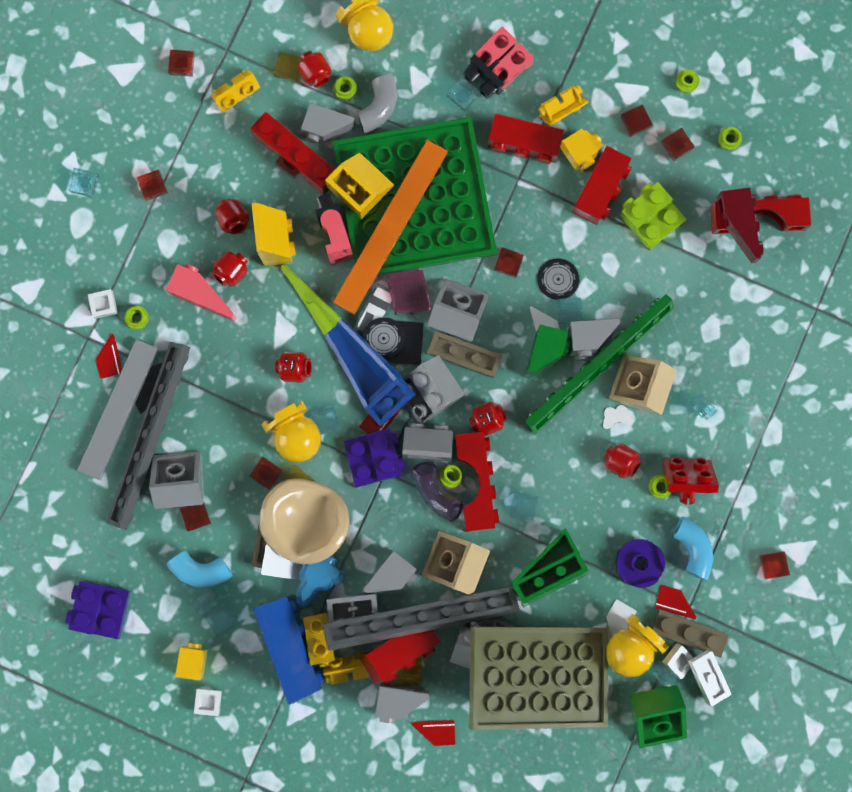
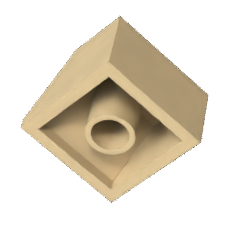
M624 354L609 399L644 412L662 415L677 370L660 360Z
M439 531L421 576L465 594L473 595L490 550Z

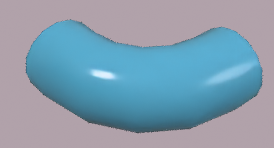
M682 516L674 530L673 538L682 542L689 551V562L685 571L707 581L714 559L711 542L700 526Z
M183 551L166 563L169 570L181 582L196 588L214 587L234 576L221 557L210 563L201 564L194 561L187 551Z

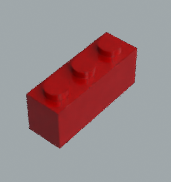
M495 113L487 147L492 148L491 150L497 153L511 152L516 157L523 159L528 157L536 158L538 162L544 164L556 163L564 130Z
M606 145L572 213L595 225L598 224L600 219L605 221L611 209L607 205L610 199L616 200L621 190V187L618 186L621 178L626 180L632 169L629 166L632 158Z
M434 630L390 638L359 659L374 684L381 681L387 684L397 677L395 672L403 668L406 671L417 664L415 659L422 655L423 658H426L436 651L434 646L441 641Z

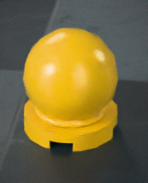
M351 0L353 3L346 9L341 6L336 12V18L341 25H348L350 40L358 49L367 52L380 51L390 43L393 37L394 25L387 11L378 6L380 0Z
M300 401L297 406L293 403L273 414L275 420L269 423L265 420L261 424L267 434L274 433L273 442L276 451L290 462L301 463L310 460L317 454L321 446V433L313 420L304 416L308 409L303 401Z
M631 614L625 620L629 625L628 629L619 630L612 635L606 646V657L609 666L615 673L623 677L642 675L653 664L654 652L658 651L663 654L669 648L655 631L649 626L644 627L639 622L640 619L634 614Z

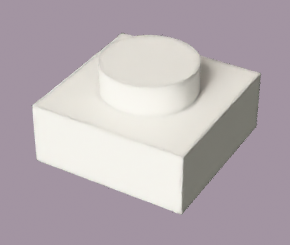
M111 289L88 294L91 313L94 319L118 314L114 293Z
M675 644L662 663L676 678L682 680L690 669L688 661L693 659V657L682 645Z
M197 688L194 714L219 716L222 690Z

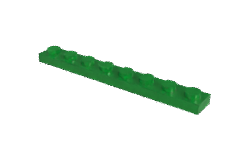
M667 294L661 299H655L651 303L649 310L644 314L641 313L636 316L628 329L621 330L609 346L605 345L598 351V356L582 365L577 375L569 377L557 393H551L539 409L536 408L528 414L525 422L528 429L534 435L674 309L673 300Z

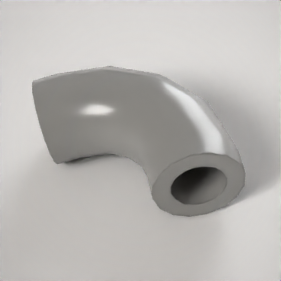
M385 74L372 81L375 95L373 102L370 106L357 111L364 134L383 125L394 112L398 94L393 74Z

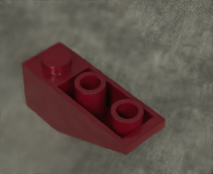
M750 187L721 191L717 196L721 222L751 263L758 262L764 253L762 241L758 239L757 232L760 231V223L754 214V209L756 208L755 195L751 194Z

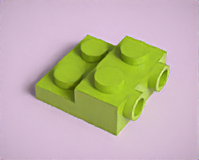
M659 182L654 185L651 183L645 185L639 191L642 195L636 200L633 197L628 199L621 206L623 210L619 215L649 251L687 220L672 203V197Z

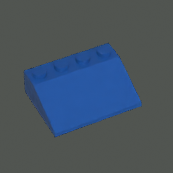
M289 596L253 608L288 705L321 690V683H324V678L320 668L315 669L314 665H310L308 647L304 639L306 637L303 622L299 623L296 614L299 613L295 600H290Z

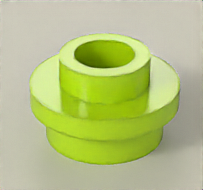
M686 69L677 75L676 86L680 91L691 93L699 86L700 79L695 71ZM689 77L692 83H686L684 78Z
M342 76L335 81L333 89L338 98L348 100L356 94L357 86L352 78ZM343 86H348L349 90L347 92L341 91V88Z
M726 127L718 136L719 144L726 150H735L742 142V134L735 127ZM726 136H731L734 141L732 143L728 142Z
M141 306L130 307L125 313V322L131 329H142L149 321L148 312ZM136 314L141 315L139 322H134L133 320Z
M448 464L440 469L438 478L444 487L452 489L461 483L462 472L457 466ZM447 474L451 475L452 481L448 479Z
M656 475L651 478L648 488L652 496L663 499L671 494L668 491L664 475ZM658 482L664 484L663 491L657 490L656 485Z

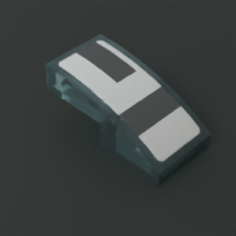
M377 283L354 328L363 332L372 320L387 317L398 293L395 294L394 291Z

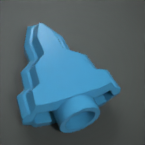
M330 556L319 563L302 564L303 566L299 573L302 582L297 589L296 595L297 605L305 608L314 602L320 593L328 592L333 585H340L347 574L336 567L337 559Z

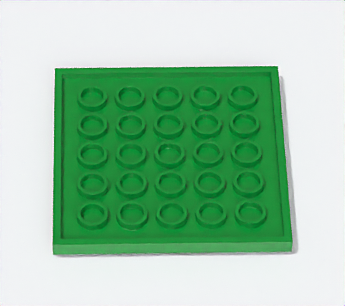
M472 117L333 141L337 167L349 158L361 153L394 184L362 219L344 204L354 263L360 257L427 140L447 150L448 154L377 276L497 255Z

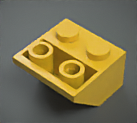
M361 153L341 163L325 180L327 188L360 219L394 186Z

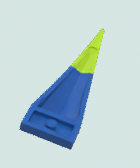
M282 264L281 269L330 344L365 410L379 426L384 425L416 394L393 366L288 266Z

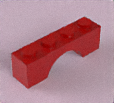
M265 111L250 128L253 137L269 151L285 159L311 186L322 195H325L329 190L325 180L335 168Z
M800 194L787 196V198L778 199V196L771 195L765 196L764 199L756 200L754 214L766 215L772 218L779 225L782 232L805 231L811 226L809 197L802 198ZM715 201L710 206L712 235L730 234L720 220L718 202Z
M484 432L455 435L457 461L472 467L479 479V491L476 498L470 504L463 507L466 532L495 529V524L499 523L498 509H493L492 500L496 499L495 485H490L489 478L490 475H493L492 461H487L486 453L491 451L489 437H485Z

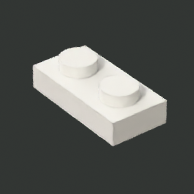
M706 650L688 661L707 705L713 706L731 695L712 651Z

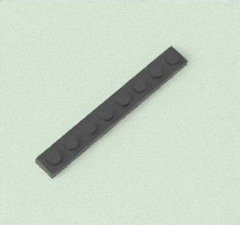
M174 342L169 343L107 519V524L127 530L132 520L136 502L141 495L144 479L148 475L151 459L156 452L157 442L164 429L165 419L172 406V399L180 383V377L188 360L191 347Z
M513 587L326 623L323 624L322 629L327 649L331 651L518 613L519 605Z

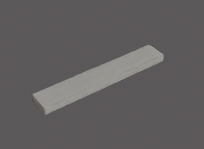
M137 339L135 340L77 471L101 481L157 356L158 348Z

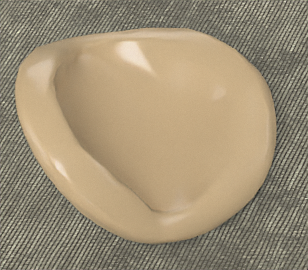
M291 478L276 485L266 495L260 511V531L266 543L283 558L297 564L319 563L332 556L344 542L349 528V512L345 502L338 493L326 485L303 478Z

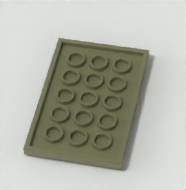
M471 627L469 729L508 730L608 727V661L606 657L608 628Z

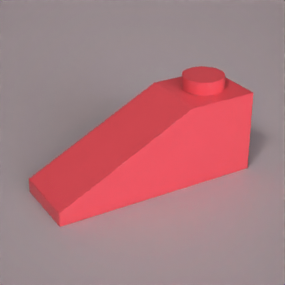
M177 264L166 291L172 296L235 322L236 316L198 273L199 269L189 264H185L184 267Z

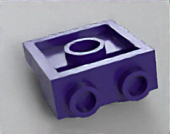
M390 428L344 441L355 488L402 476L401 470H405L402 456L397 457L395 447H398L399 443L396 432L391 433Z
M79 581V585H74L71 593V599L75 600L73 610H68L65 623L69 624L68 630L120 639L131 591Z

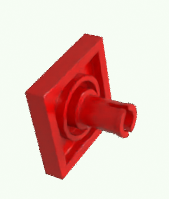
M677 457L663 459L662 468L668 491L681 492L679 499L681 503L687 505L689 498V505L694 504L695 493H718L719 483L711 460L704 458L691 460Z

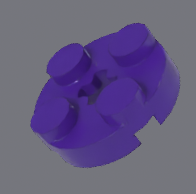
M636 539L627 542L618 551L616 569L620 578L626 584L637 588H646L657 583L665 569V557L662 550L654 543L645 539ZM639 556L642 560L646 559L647 564L643 566L644 570L641 571L639 567L634 566Z

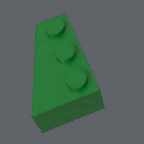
M565 527L544 551L511 583L524 608L587 576L589 570Z

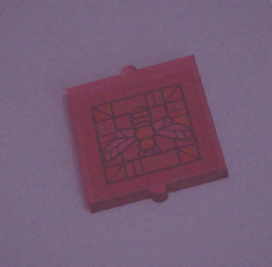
M405 269L401 272L386 274L395 315L406 313L414 315L416 312L431 310L423 269L413 271Z

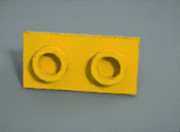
M243 70L231 79L232 86H229L226 82L218 89L213 90V94L210 96L222 113L261 88L253 72L250 70L245 72Z
M572 85L559 93L562 101L559 102L558 98L554 96L542 103L541 107L538 108L539 118L548 126L560 122L562 118L572 112L580 110L589 101L581 95L583 91L579 85Z
M328 614L304 617L310 665L329 666V662L335 661L333 650L328 651L322 629L323 624L329 623Z
M357 653L352 657L342 659L336 657L335 661L329 662V666L324 667L326 682L332 683V685L348 682V673L351 672L354 680L369 678L370 675L359 659L366 654Z

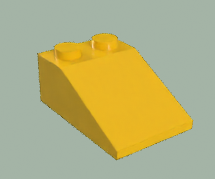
M252 203L256 249L264 266L293 263L292 256H296L295 242H290L289 234L294 232L292 218L288 219L285 211L259 203Z

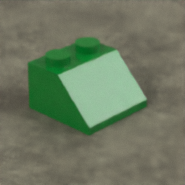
M539 325L525 378L530 379L557 363L562 356L568 353L571 339L567 338L568 331Z
M678 684L630 694L631 712L639 748L687 739L686 706Z

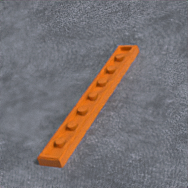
M429 140L426 141L333 304L355 315L448 154L447 150Z

